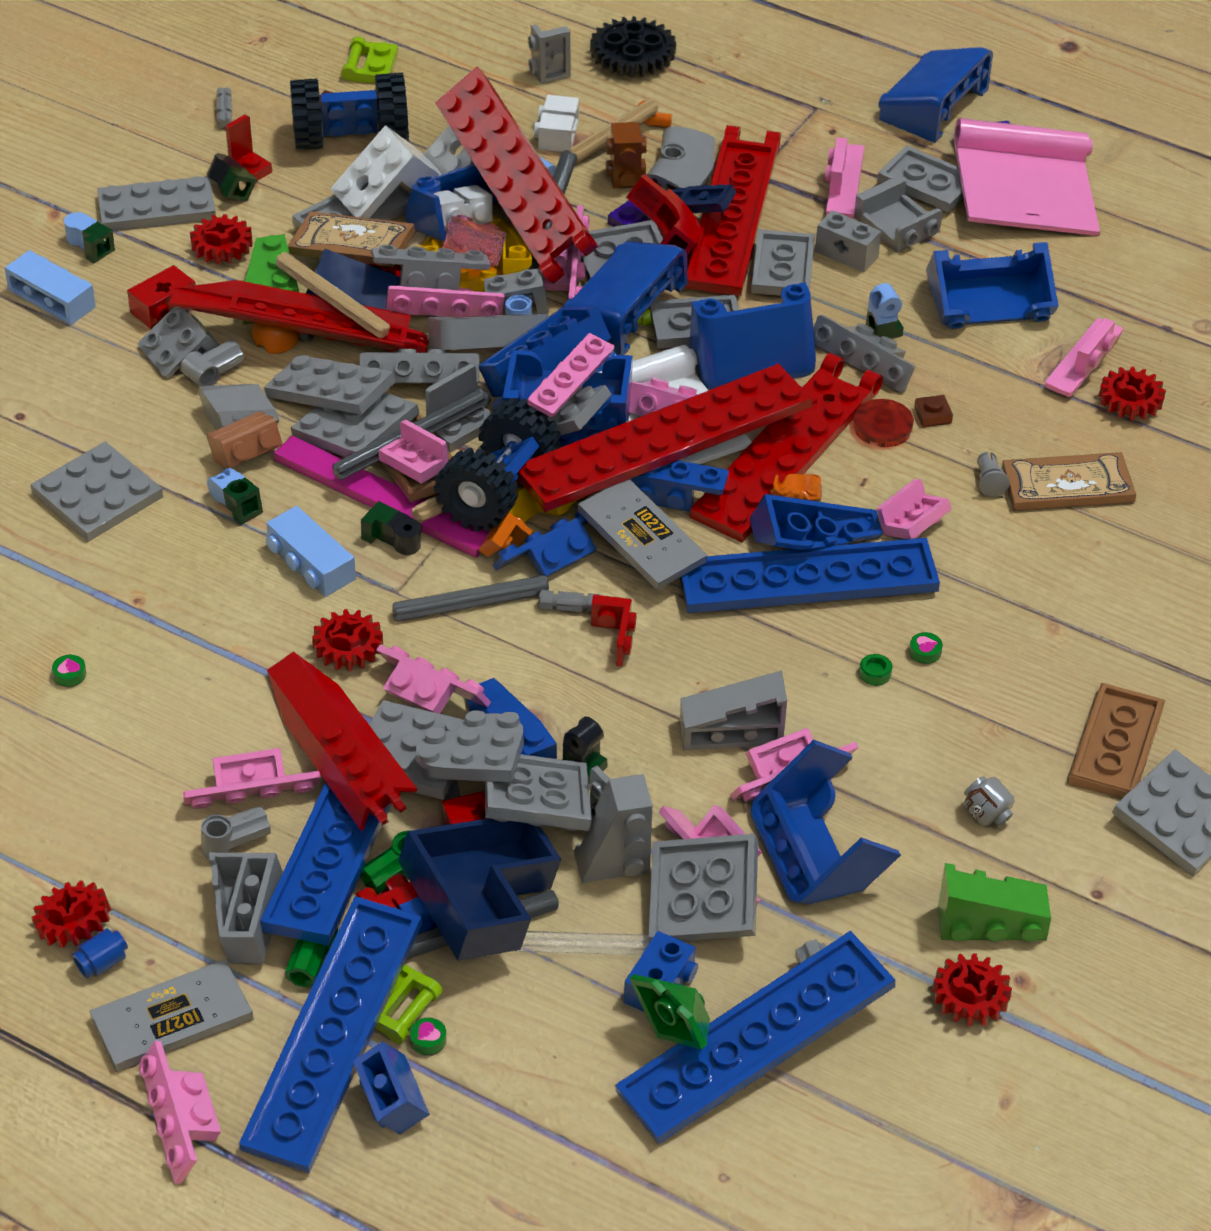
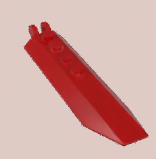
M240 280L174 288L169 301V306L293 330L299 334L323 336L329 340L338 339L353 342L359 346L378 347L388 352L398 351L399 349H414L416 353L428 352L429 337L423 331L408 329L411 318L409 314L364 306L390 325L389 334L379 339L319 296Z
M294 651L267 669L284 724L316 769L320 771L321 776L361 831L364 829L369 812L372 816H376L382 826L388 823V816L383 808L391 803L400 813L405 811L407 807L400 799L401 795L399 792H417V787L342 688Z

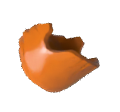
M789 474L780 484L779 476L776 475L770 493L776 496L821 502V477L816 474Z

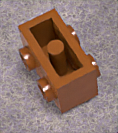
M639 122L611 123V138H606L607 155H610V160H606V176L612 178L613 188L634 187L641 176L646 174L645 159H642V153H647L646 136H641Z

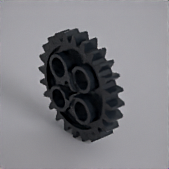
M635 16L631 20L622 17L620 22L612 19V24L604 22L603 28L597 27L596 33H592V39L590 40L591 58H595V64H601L602 70L610 68L611 74L619 71L621 77L626 73H629L631 78H634L635 73H639L642 77H645V72L655 75V69L664 71V66H670L671 60L675 59V35H671L670 29L665 30L664 24L656 26V20L649 23L646 22V17L642 18L641 21H637Z

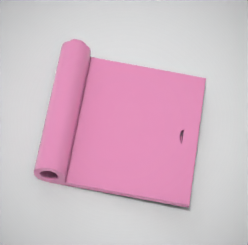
M958 118L954 130V146L967 220L969 222L1099 236L1100 229L1085 165L1086 156L1091 154L1093 148V140L1089 139L1088 133Z

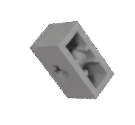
M832 210L817 225L815 252L865 272L878 259L881 231Z

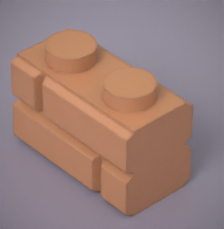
M261 411L207 434L213 459L218 464H223L226 468H233L240 465L242 461H249L282 446V439L275 418Z

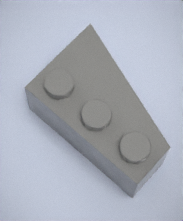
M782 670L681 698L679 721L683 749L700 750L761 746L784 737L787 696Z
M644 774L609 779L595 807L596 815L590 824L589 831L584 830L585 837L582 843L577 844L574 849L582 883L650 873L653 805Z
M209 853L213 874L212 884L216 898L215 908L219 938L229 963L264 964L272 933L262 931L260 920L283 873L277 854Z

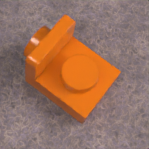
M509 512L499 525L492 527L478 550L489 557L496 551H502L507 548L511 542L515 545L521 544L533 531L526 526L521 518L513 516Z

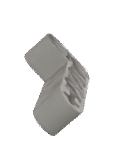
M537 313L461 318L430 317L428 318L429 348L456 350L505 347L545 320L548 314Z

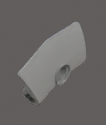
M673 126L667 128L662 135L660 158L647 173V176L665 191L670 185L676 188L703 186L713 172L715 138L704 132L686 127Z

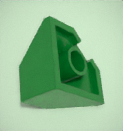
M636 974L629 978L658 1039L698 1049H703L707 1046L710 1017L704 1007V998L696 988Z

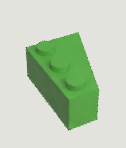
M285 234L256 238L245 282L299 292L297 281L279 269L275 264L278 255H281L283 252L289 253ZM243 321V324L253 323V322Z
M944 864L938 902L941 940H1047L1051 923L1047 885L1008 876L1004 878V881L986 877V871L975 869L973 874L956 871L953 864Z

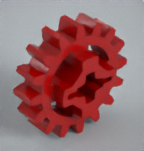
M224 214L222 218L212 215V220L208 221L203 218L201 219L202 225L195 224L194 231H190L192 252H196L197 258L204 256L207 263L214 259L216 264H220L221 260L229 264L232 261L231 258L234 257L241 260V253L249 254V247H253L251 227H247L245 220L238 222L237 216L228 219L227 214Z
M1133 366L1128 371L1119 367L1118 373L1109 371L1108 377L1102 378L1099 397L1102 398V406L1109 405V413L1119 412V418L1129 415L1130 420L1133 421L1135 416L1146 420L1147 413L1155 416L1157 410L1162 409L1166 389H1162L1163 381H1156V374L1146 375V369L1136 372Z
M344 609L343 615L340 616L335 612H331L330 620L322 617L320 619L321 626H314L312 643L313 649H315L316 658L323 657V665L325 666L334 663L335 670H339L342 665L346 666L348 671H352L353 665H358L361 669L365 668L364 661L367 660L374 663L376 661L375 654H379L376 649L379 645L384 644L380 623L373 622V617L370 614L364 618L361 617V610H357L354 615H350L348 609Z
M80 880L74 887L69 882H66L64 888L60 890L55 887L52 888L53 895L50 897L42 896L40 899L43 905L34 906L33 909L36 915L32 916V921L41 940L46 939L49 946L58 941L60 948H64L67 942L72 941L74 946H78L79 940L83 938L89 940L92 938L91 933L93 931H103L101 923L110 921L108 912L112 910L103 888L97 889L94 882L86 887L84 881Z
M976 953L972 954L971 960H966L962 954H958L956 963L946 959L944 968L938 967L932 988V992L935 993L934 1003L942 1004L941 1013L943 1015L952 1012L954 1014L953 1022L955 1023L964 1018L966 1019L967 1026H972L973 1020H979L980 1024L985 1026L988 1017L997 1021L999 1020L1000 1011H1007L1012 993V987H1009L1010 976L1001 975L1003 969L1001 964L994 967L990 966V957L985 958L982 962L978 961Z

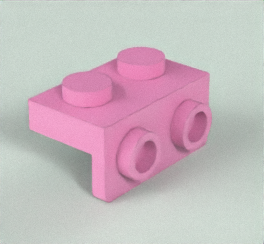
M408 420L400 422L401 437L378 450L379 460L417 482L423 483L437 475L448 462L447 443Z
M914 479L877 508L884 535L904 540L918 538L924 530L932 524L939 522L941 517L952 510L948 498L926 495L922 480Z

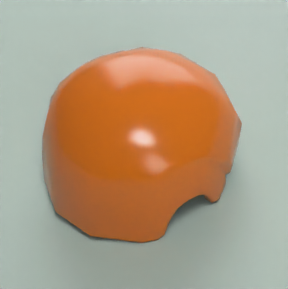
M253 323L251 327L254 343L257 347L263 345L269 354L286 352L299 341L297 332L258 323Z

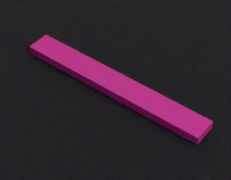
M293 435L274 452V461L370 507H373L380 501L414 519L411 515L412 508L427 501V499L422 498L410 502L399 486L364 469L343 480H339L333 474L332 465L342 460L341 458ZM443 512L420 523L421 532L475 558L482 553L478 549L490 532V530L485 531L484 528L480 532L473 531L472 525L468 529L461 527L462 522L460 520L456 523L451 520L453 515L450 512L446 514Z

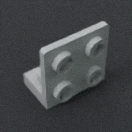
M173 307L138 342V346L167 379L181 367L182 360L190 352L199 350L204 354L220 345L197 317L187 309Z
M470 363L426 389V416L477 390L475 365ZM483 407L434 433L447 443L448 451L451 453L478 437L482 432L479 430L480 426L491 412Z

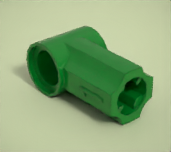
M407 831L398 833L393 838L390 848L364 865L360 878L366 888H373L376 894H379L385 889V882L390 877L399 873L406 876L398 860Z
M338 927L330 945L295 939V948L285 971L286 979L300 987L308 988V986L313 985L338 933Z

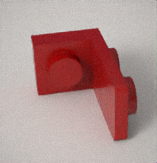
M244 114L227 124L228 156L236 160L257 178V181L272 173V163L253 152L250 117Z
M593 594L591 626L620 629L616 648V666L623 667L624 656L631 655L633 636H628L629 631L635 632L637 613L631 612L632 599Z

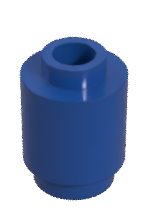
M106 928L77 947L78 951L72 954V959L86 979L92 975L98 977L126 958L125 950L128 949V945L119 931L116 930L112 933L111 930Z

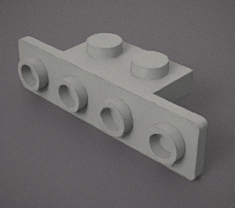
M380 245L379 248H372L371 250L374 263L401 264L399 286L459 290L461 268L490 269L488 256L477 250L455 253L454 250L440 248L437 251H426L422 247L413 246L406 250L397 249L392 245Z
M818 315L813 327L815 345L829 353L831 352L844 358L845 362L863 372L871 370L882 375L883 383L899 392L906 390L915 366L903 359L906 351L897 347L898 343L895 340L884 336L880 338L873 334L874 329L864 324L858 323L857 326L845 327L825 315Z
M399 349L398 353L362 352L360 353L359 366L393 371L395 383L434 384L472 363L476 366L478 384L480 356L477 353H446V350L429 349L428 353H416L414 349Z

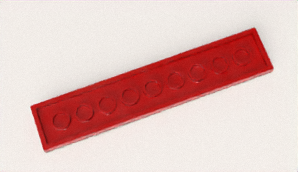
M778 363L530 459L517 472L519 475L517 479L544 512H547L811 408L812 398Z

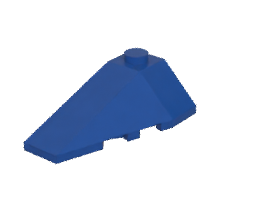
M764 494L750 517L755 542L798 550L880 538L883 534L876 510Z
M495 678L479 683L485 689L483 694L491 701L488 708L466 698L469 712L476 710L482 711L485 714L515 712L519 715V722L523 725L524 735L522 755L557 759V743L543 723Z

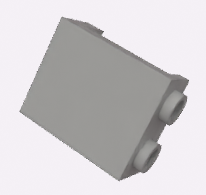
M900 175L857 194L854 218L859 222L880 230V239L896 252L939 233L943 213L939 208L927 212L905 194L906 180Z

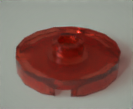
M874 399L861 404L855 411L853 428L856 435L866 443L870 444V441L878 443L879 447L898 446L909 439L910 433L913 431L914 418L911 411L897 401Z

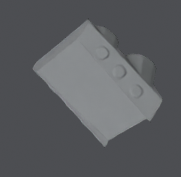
M258 384L200 386L198 389L205 415L215 430L258 411L274 417L276 423L280 421L275 408Z

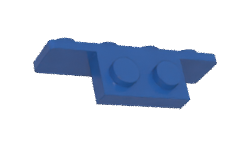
M677 460L631 478V481L657 506L690 512V508L694 503V490L722 495L728 480L729 471L727 469Z
M579 512L575 514L576 518L567 522L566 518L561 519L549 527L550 532L542 535L538 531L524 540V545L516 548L513 544L498 553L500 558L493 564V567L497 571L528 555L539 575L548 577L593 554L597 550L584 528V525L589 522Z

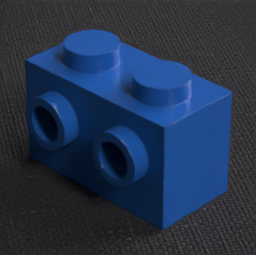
M657 931L624 981V1003L645 1012L629 980L633 974L683 986L686 982L691 983L698 970V963L695 962L696 947Z
M382 1041L353 1061L360 1077L361 1087L365 1091L372 1107V1114L381 1127H388L394 1132L402 1134L430 1115L407 1058L403 1053Z

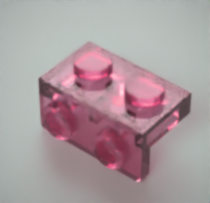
M465 215L451 216L447 222V231L442 248L454 250L455 253H466L468 250L481 251L488 256L490 266L496 268L499 264L507 233L500 231V228L493 224L481 225L474 223L472 218Z

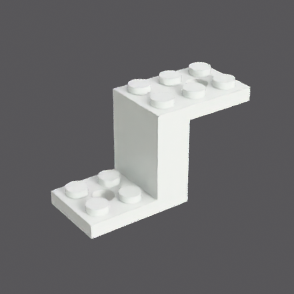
M385 125L330 190L355 217L370 218L401 182L412 188L417 183V179L421 177H436L473 165L474 163L464 147L456 155L457 149L462 144L450 125L425 153H422ZM368 181V186L362 190L364 183Z

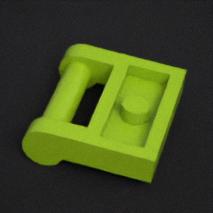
M354 37L351 40V52L347 63L342 67L341 76L347 81L375 84V74L393 72L398 56V45L386 42H366L362 37ZM360 55H367L364 68H357Z
M404 964L375 1029L386 1034L392 1042L402 1044L409 1035L408 1029L431 1001H436L442 994L443 989L441 985L434 979ZM412 988L420 991L397 1021L390 1018Z

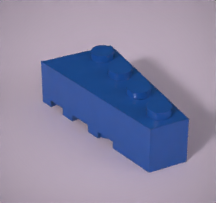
M562 307L479 364V370L491 396L503 397L512 350L534 352L541 358L543 370L554 371L557 365L589 333L605 341L611 339L598 307Z

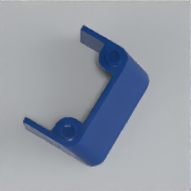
M475 164L436 177L426 176L417 179V183L411 188L405 209L406 223L414 224L416 230L442 242L446 240L440 199L439 196L433 193L445 190L454 193L456 188L477 185L492 195V203L498 200Z
M814 739L755 797L751 806L752 818L788 897L792 901L804 905L865 890L901 856L899 850L862 837L840 856L822 817L832 808L835 802L836 793L831 779L853 757L849 752Z

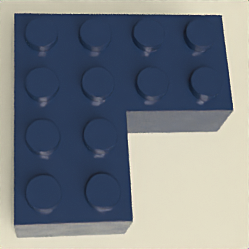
M488 818L407 831L398 862L457 961L521 950L531 918L517 895L551 890L561 858L540 826L515 821L500 822Z

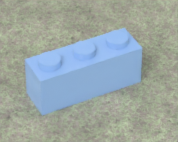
M30 250L5 267L9 291L69 325L74 324L96 307L92 284Z
M298 506L266 522V543L269 549L275 554L278 553L291 570L300 573L311 588H316L327 597L356 580L355 557Z

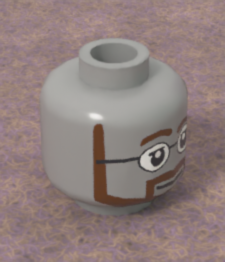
M982 776L965 790L964 807L981 826L988 827L995 823L997 827H1000L1013 816L1010 809L1014 805L1015 798L996 777L986 779L985 776Z

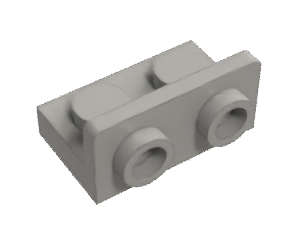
M531 25V36H528V45L531 50V59L528 60L531 74H535L541 84L570 78V30L565 26L541 32L537 25Z
M606 385L596 388L588 386L584 389L581 386L554 417H548L547 419L549 421L555 420L557 427L554 431H560V435L579 431L612 394Z

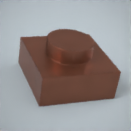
M945 395L915 399V410L923 427L952 423L953 413Z

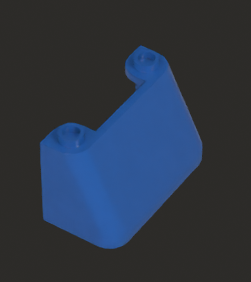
M984 47L931 50L927 54L925 53L921 60L901 80L881 96L878 103L880 108L879 120L936 143L943 133L939 131L940 124L943 120L948 121L950 119L951 108L970 89L973 90V93L983 96L988 91L993 52Z
M626 241L622 245L619 244L615 248L613 255L573 299H569L563 307H598L611 336V339L606 342L614 345L616 355H625L630 349V345L625 343L630 331L635 333L638 330L637 320L665 289L670 292L675 290L680 293L688 284L687 253L675 245Z
M1048 242L1033 243V250L1022 254V250H1016L1013 256L960 260V255H954L951 259L948 250L934 251L926 267V273L942 324L947 325L950 329H958L967 324L1033 319L1036 322L1049 320L1059 305Z
M805 282L786 286L781 292L782 303L727 312L725 306L716 299L708 298L692 302L689 349L692 348L697 356L695 370L700 381L708 390L778 363L793 379L805 377L814 372L816 353L811 294Z
M512 350L503 401L506 400L508 402L510 398H517L519 403L522 398L528 399L542 381L553 371L543 370L542 360L534 352ZM633 355L609 356L603 362L602 373L594 372L582 385L583 389L588 386L596 388L606 385L612 395L581 430L561 435L558 442H561L560 447L629 421Z

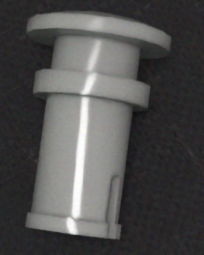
M988 451L983 452L977 458V463L981 470L979 488L985 496H1000L1008 490L1010 480L1008 475L998 466L996 455L991 452L990 459Z

